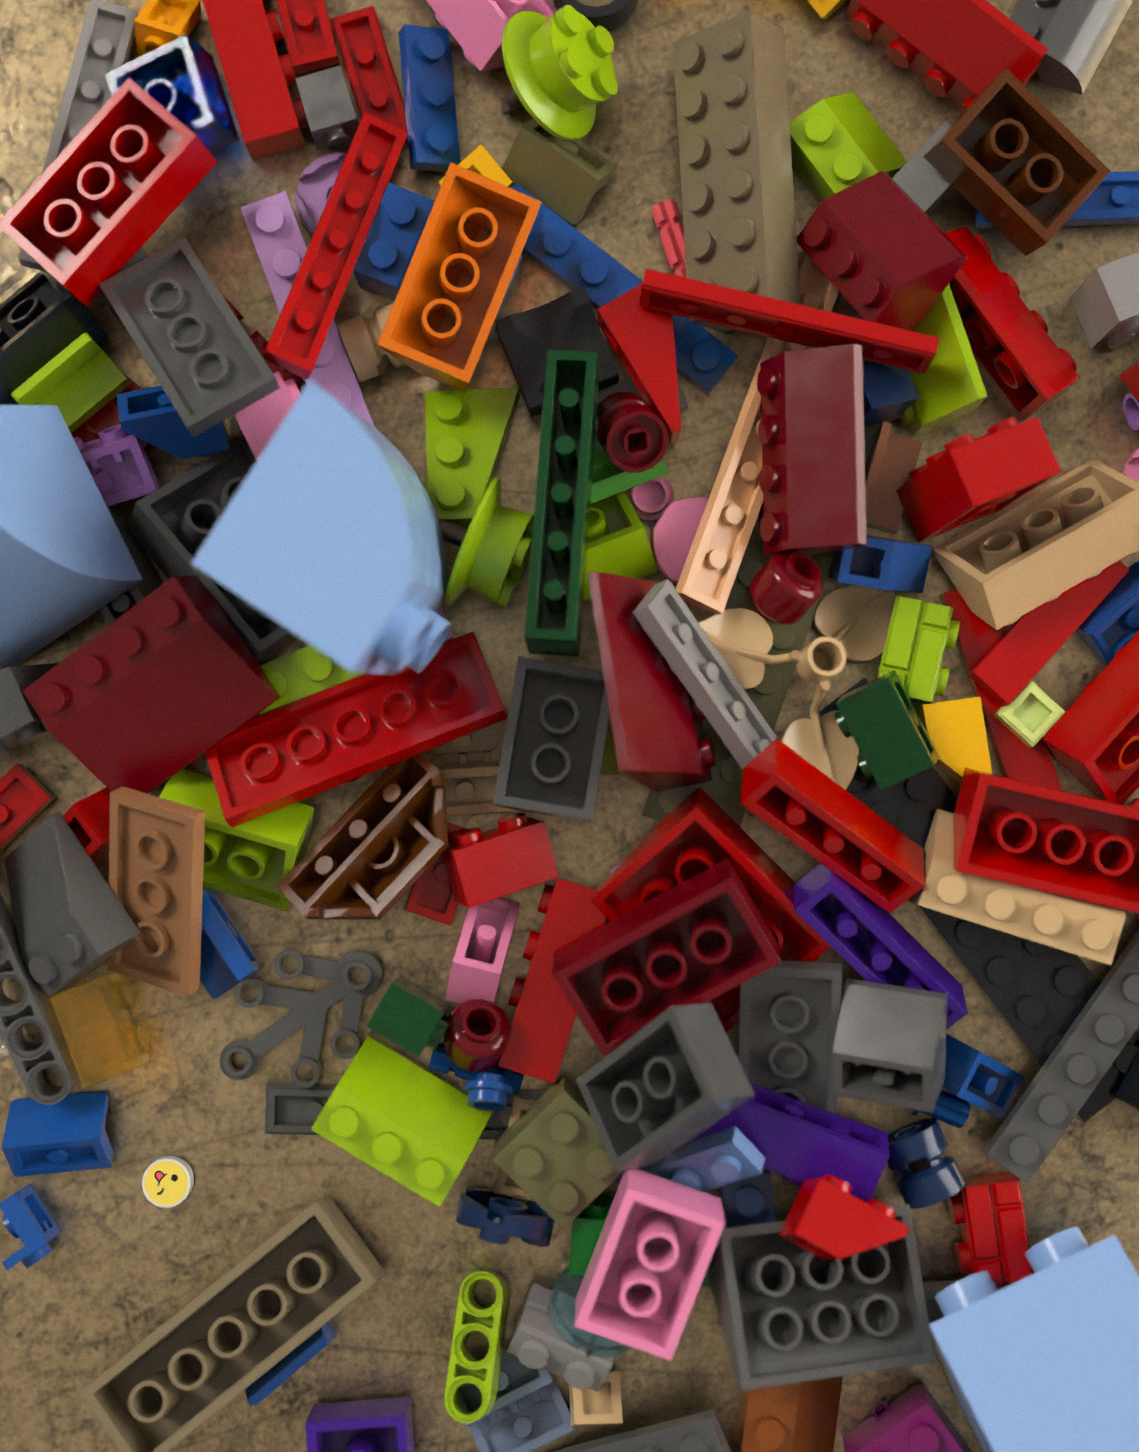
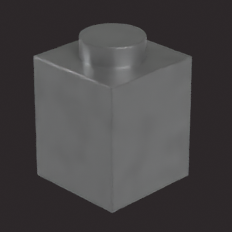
M341 65L295 78L317 150L323 148L338 150L349 146L358 127V121Z

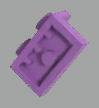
M120 424L99 432L100 439L83 443L80 437L73 438L106 506L151 494L159 489L160 486L142 443L143 440L123 431Z

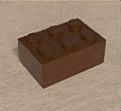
M1007 68L981 91L923 156L1025 256L1047 244L1111 172Z

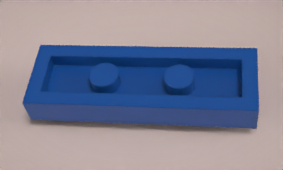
M404 24L398 32L410 169L447 172L450 162L456 165L460 163L449 31L441 28Z

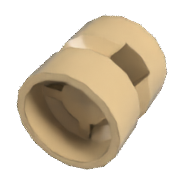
M394 302L374 309L373 317L369 320L362 315H358L336 324L360 383L384 374L386 364L391 363L397 368L406 365L377 347Z

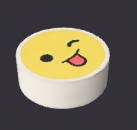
M164 1156L157 1159L146 1169L142 1179V1188L146 1198L152 1204L162 1208H170L180 1204L191 1193L194 1185L192 1168L185 1160L177 1156Z

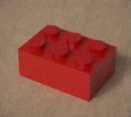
M1011 417L987 429L988 434L974 439L972 433L954 439L944 445L945 450L925 460L927 464L908 473L910 481L896 492L918 543L1001 511L1062 472L1038 417L1022 423H1018L1016 417Z

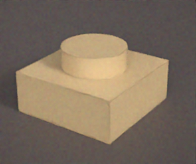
M620 1371L609 1372L598 1392L589 1388L577 1389L569 1385L571 1428L611 1427L623 1424Z

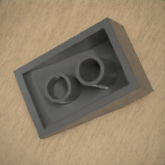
M60 811L52 814L4 858L20 954L28 966L31 976L39 983L47 997L91 974L140 934Z

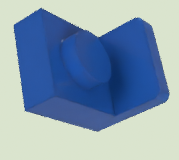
M28 1184L0 1203V1209L3 1212L2 1220L6 1229L15 1238H20L24 1244L22 1248L2 1261L6 1270L22 1261L27 1269L52 1251L48 1242L62 1232L32 1185Z

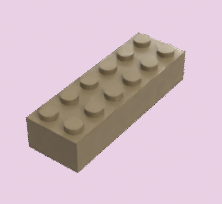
M749 11L673 43L686 278L801 305L784 29ZM689 319L690 323L707 327L719 332L733 330L731 328L710 324L694 319Z
M329 1195L314 1201L79 1393L120 1452H170L299 1345L380 1281L387 1273Z

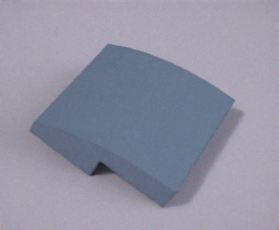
M507 1348L503 1349L497 1397L493 1409L486 1416L473 1423H463L465 1427L469 1426L479 1452H532L577 1429L571 1428L570 1406L554 1373L544 1368L532 1369L526 1367L519 1361L517 1356L507 1353ZM465 1383L459 1393L460 1402L466 1410L477 1411L482 1403V1394L474 1384Z

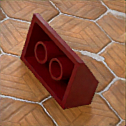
M882 171L822 200L797 236V244L864 320L913 331L968 259L887 173Z

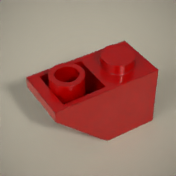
M824 1174L823 1178L818 1177L803 1181L779 1236L822 1260L842 1259L906 1236L909 1227L894 1219L896 1211L891 1207L873 1199H868L866 1203L850 1194L852 1187L848 1183L832 1175Z

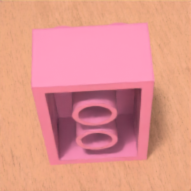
M638 1168L625 1170L575 1299L574 1327L671 1361L725 1225L721 1198Z

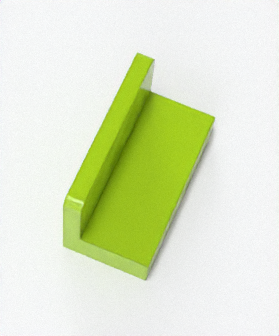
M83 333L15 389L11 396L20 405H57L70 433H72L115 398L117 394L127 388L131 382L104 350L87 333Z

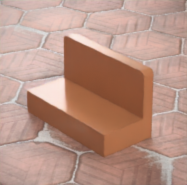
M883 421L877 428L865 467L866 527L895 535L898 532L904 510L896 491L910 481L908 473L916 467L923 441L891 433L893 423Z

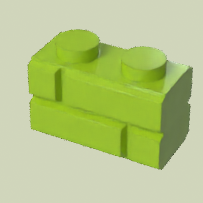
M896 596L877 678L895 670L912 702L930 704L933 703L934 695L943 697L949 675V668L941 667L944 649L954 650L960 621L951 620L954 608Z

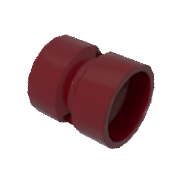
M616 392L608 395L598 404L595 438L618 468L626 472L640 473L653 468L662 460L668 447L669 436L666 426L641 396L632 392Z

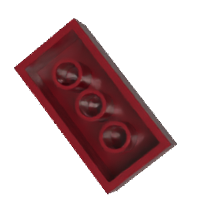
M727 858L554 952L552 976L599 1051L605 1057L669 1007L706 1003L780 964L781 958L777 940Z

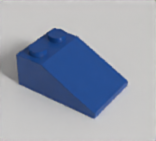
M392 183L388 184L353 269L359 288L395 301L434 205V200ZM523 251L522 254H521V257H520L519 262H518V264H517V267H516V269H515V271H514V274H513V276H512V279H511V281H510V284H509V286H508V289H507V291H506V294H505V296H504V299H503V301H502V304H501V306H500V309H499V311H498V314H497L495 320H497V318H498V315H499V313H500V310H501V308H502V306H503V303H504V301H505V298H506V296H507V294H508V291H509V289H510V286H511V284H512V282H513V279H514V277H515V274H516V272H517V270H518V267H519V265H520V262H521V260H522V258H523L524 251ZM494 321V324H493L492 329H491V331H490V334H491V332H492V330H493V327H494V325H495V321Z

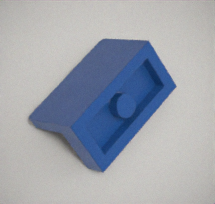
M205 888L203 889L200 981L209 995L215 999L235 987L240 981L257 972L263 966L213 891Z
M99 1091L68 1094L62 1101L53 1105L39 1104L32 1098L13 1100L9 1108L1 1149L14 1176L111 1168L114 1151L105 1131L109 1103L107 1093Z

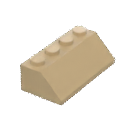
M1092 458L933 548L935 557L970 610L998 630L1006 625L1015 623L1021 616L1045 602L1057 599L1063 592L1080 582L1097 576L1103 569L1122 558L1139 552V482Z
M936 809L923 851L925 887L909 898L908 902L1107 965L1112 964L1125 922L1126 910L955 871L953 844L954 814Z

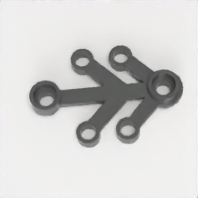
M288 949L278 954L274 962V968L281 978L294 979L303 974L332 981L317 993L266 985L260 979L254 977L240 981L234 992L235 999L239 1005L245 1008H252L259 1004L293 1010L252 1040L238 1039L228 1044L220 1055V1067L223 1073L234 1080H244L250 1077L259 1069L261 1056L304 1026L299 1060L292 1065L290 1075L292 1081L299 1087L308 1088L313 1086L322 1074L319 1057L327 1010L343 997L341 1027L332 1036L330 1048L338 1058L349 1059L353 1057L361 1047V1037L358 1031L364 998L375 993L382 981V968L379 961L366 951L349 952L339 961L303 956L301 952L295 949ZM286 955H292L297 959L298 969L295 973H288L283 969L282 961ZM359 966L364 969L366 979L362 984H354L350 980L349 971L352 967ZM246 984H253L258 988L259 995L255 1001H248L244 998L243 988ZM339 1036H351L354 1040V1049L350 1052H344L339 1049L337 1044ZM234 1052H240L245 1055L247 1064L244 1069H236L231 1064V1056ZM308 1063L314 1068L315 1075L313 1079L303 1080L299 1076L298 1068L300 1064Z

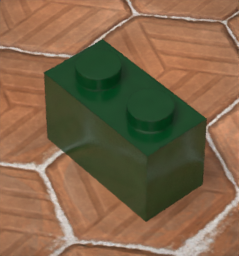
M895 670L842 695L836 702L839 709L834 713L837 724L846 738L853 736L861 751V754L857 755L859 766L868 781L876 780L880 790H884L935 766L939 754Z
M401 975L390 984L366 1027L419 1057L426 1046L435 1050L449 1026L448 1021L450 1017L446 1016L445 1013L451 1004Z

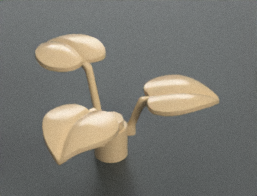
M851 585L831 592L819 602L813 617L815 629L824 637L817 638L801 651L793 650L791 653L780 655L767 654L773 644L772 631L764 618L754 611L731 608L724 610L722 614H715L706 620L698 622L744 690L754 688L761 683L765 673V664L776 665L788 662L796 663L798 673L804 680L817 684V690L810 708L811 719L801 718L792 722L785 730L781 742L846 790L856 771L859 748L853 736L846 738L840 730L834 714L836 711L828 712L820 717L819 710L825 693L830 688L829 679L844 668L846 660L851 662H867L878 657L883 652L895 591Z

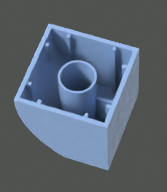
M309 380L191 564L350 672L395 675L397 671L400 672L408 666L415 672L420 673L435 657L452 627L451 622L436 613L445 599L448 586L445 543L437 514L418 475L402 453L381 432Z
M0 405V669H5L9 666L19 665L143 580L57 405Z
M1078 1227L1063 1230L1037 1243L1025 1253L1034 1274L998 1290L989 1271H981L953 1283L935 1296V1300L944 1317L929 1324L933 1347L982 1452H1139V1276L1115 1235L1089 1247Z

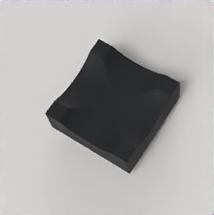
M584 286L572 290L542 306L495 320L497 334L530 417L542 414L547 350L597 352L600 373L599 391L619 383L618 369L604 340Z

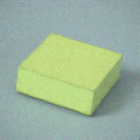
M1030 681L1008 706H1001L994 716L1028 748H1031L1038 743L1065 711L1033 681Z

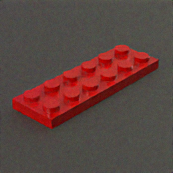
M473 631L443 643L432 661L420 673L406 666L402 671H397L395 675L363 674L250 719L206 751L205 754L225 821L232 828L506 720L508 717Z

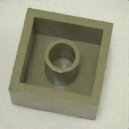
M565 1074L495 1140L493 1161L562 1229L572 1222L623 1172H615L580 1089Z

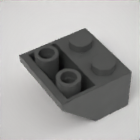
M848 978L844 987L832 1050V1095L932 1113L945 1081L947 994Z

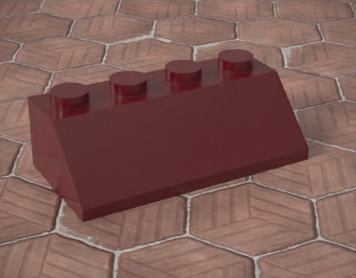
M848 344L784 351L761 362V369L757 378V388L761 395L762 416L758 426V437L762 443L763 467L759 475V485L763 492L764 515L760 523V534L764 540V555L799 552L808 557H818L867 545L862 345Z

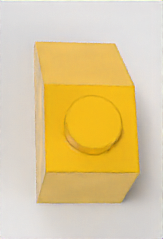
M981 697L923 704L914 707L939 754L935 764L937 768L960 785L965 767L992 774Z

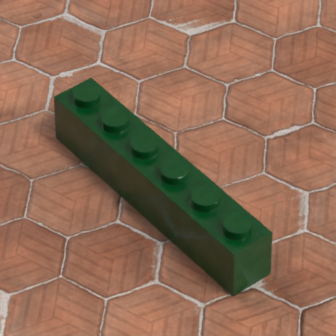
M547 350L524 634L529 654L579 656L600 381L597 352Z

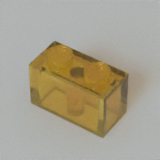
M117 972L100 976L50 996L84 1089L150 1062L148 1052L152 1050L149 1035L142 1024L137 1025L130 1008L135 1004L132 990L125 979L120 980Z

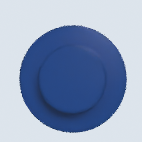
M478 1073L475 1076V1080L465 1082L464 1093L468 1095L467 1105L486 1111L505 1110L507 1108V1099L513 1097V1087L505 1084V1078L501 1075Z

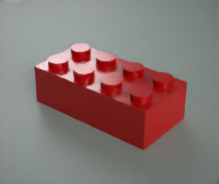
M128 78L0 220V229L88 307L102 292L99 284L120 272L217 164V161L196 134L132 79Z

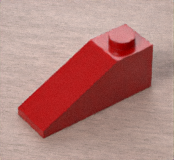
M641 283L600 307L597 312V322L642 398L666 426L669 436L668 441L671 444L679 439L681 431L674 329L671 318L674 315L641 307L639 305Z

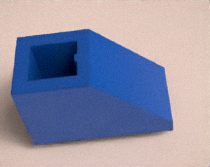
M866 535L867 545L834 552L828 577L837 582L882 590L923 593L932 546Z

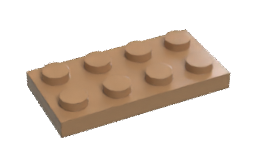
M123 786L110 792L109 887L140 934L108 959V970L187 997L200 989L205 811Z

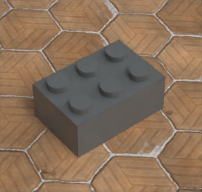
M518 656L493 800L495 807L591 823L610 715L602 670Z
M712 1003L669 1007L576 1079L615 1172L656 1165L755 1095Z

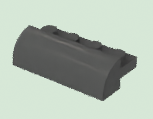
M1019 0L1009 19L1049 49L1036 70L1039 82L1083 95L1133 0Z

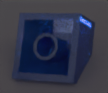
M187 34L105 74L111 96L128 78L132 79L196 134L211 154L240 141L213 56Z

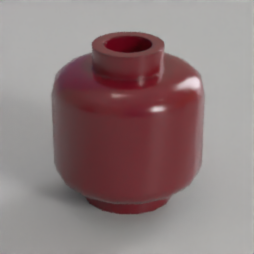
M782 552L769 559L754 576L749 589L754 607L760 616L770 622L788 625L799 621L821 598L823 585L820 569L811 558L799 552Z
M470 999L458 1005L450 1015L449 1026L444 1034V1048L449 1059L459 1068L470 1072H481L494 1067L504 1054L511 1034L510 1022L504 1010L494 1002L484 999Z

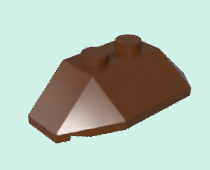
M422 753L389 765L276 887L308 920H381L448 848L444 774Z

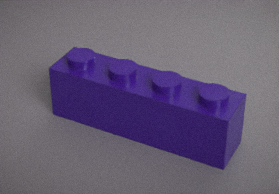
M822 863L818 864L794 885V911L866 981L946 993V1030L968 1014L962 984L897 920L870 898Z
M751 1082L749 1083L755 1094L753 1097L690 1140L693 1141L736 1126L765 1157L764 1169L780 1174L787 1182L801 1186L806 1179L823 1178L824 1174L832 1175L848 1183L852 1187L850 1194L866 1203L868 1199L872 1198L889 1159L887 1132Z

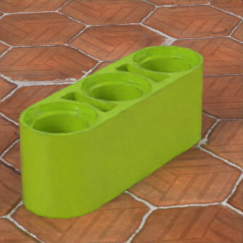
M479 1271L468 1275L462 1282L459 1291L444 1399L448 1414L454 1420L461 1423H473L486 1416L493 1409L497 1397L510 1301V1287L507 1280L500 1273L494 1271ZM483 1279L489 1280L496 1289L495 1302L487 1309L480 1307L474 1298L475 1286ZM473 1331L482 1332L489 1341V1351L484 1359L478 1360L473 1358L467 1350V1339ZM465 1383L474 1384L482 1394V1403L477 1411L466 1410L460 1402L459 1393Z

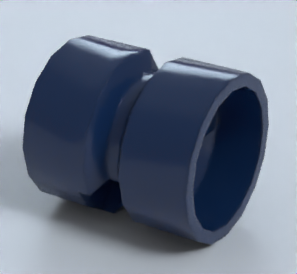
M936 1118L920 1119L888 1133L889 1159L887 1163L890 1170L899 1171L900 1174L895 1181L905 1204L909 1205L910 1209L934 1205L948 1199L964 1188L966 1183L954 1157L944 1154L948 1143ZM926 1156V1158L921 1159L915 1163L913 1162L914 1160Z

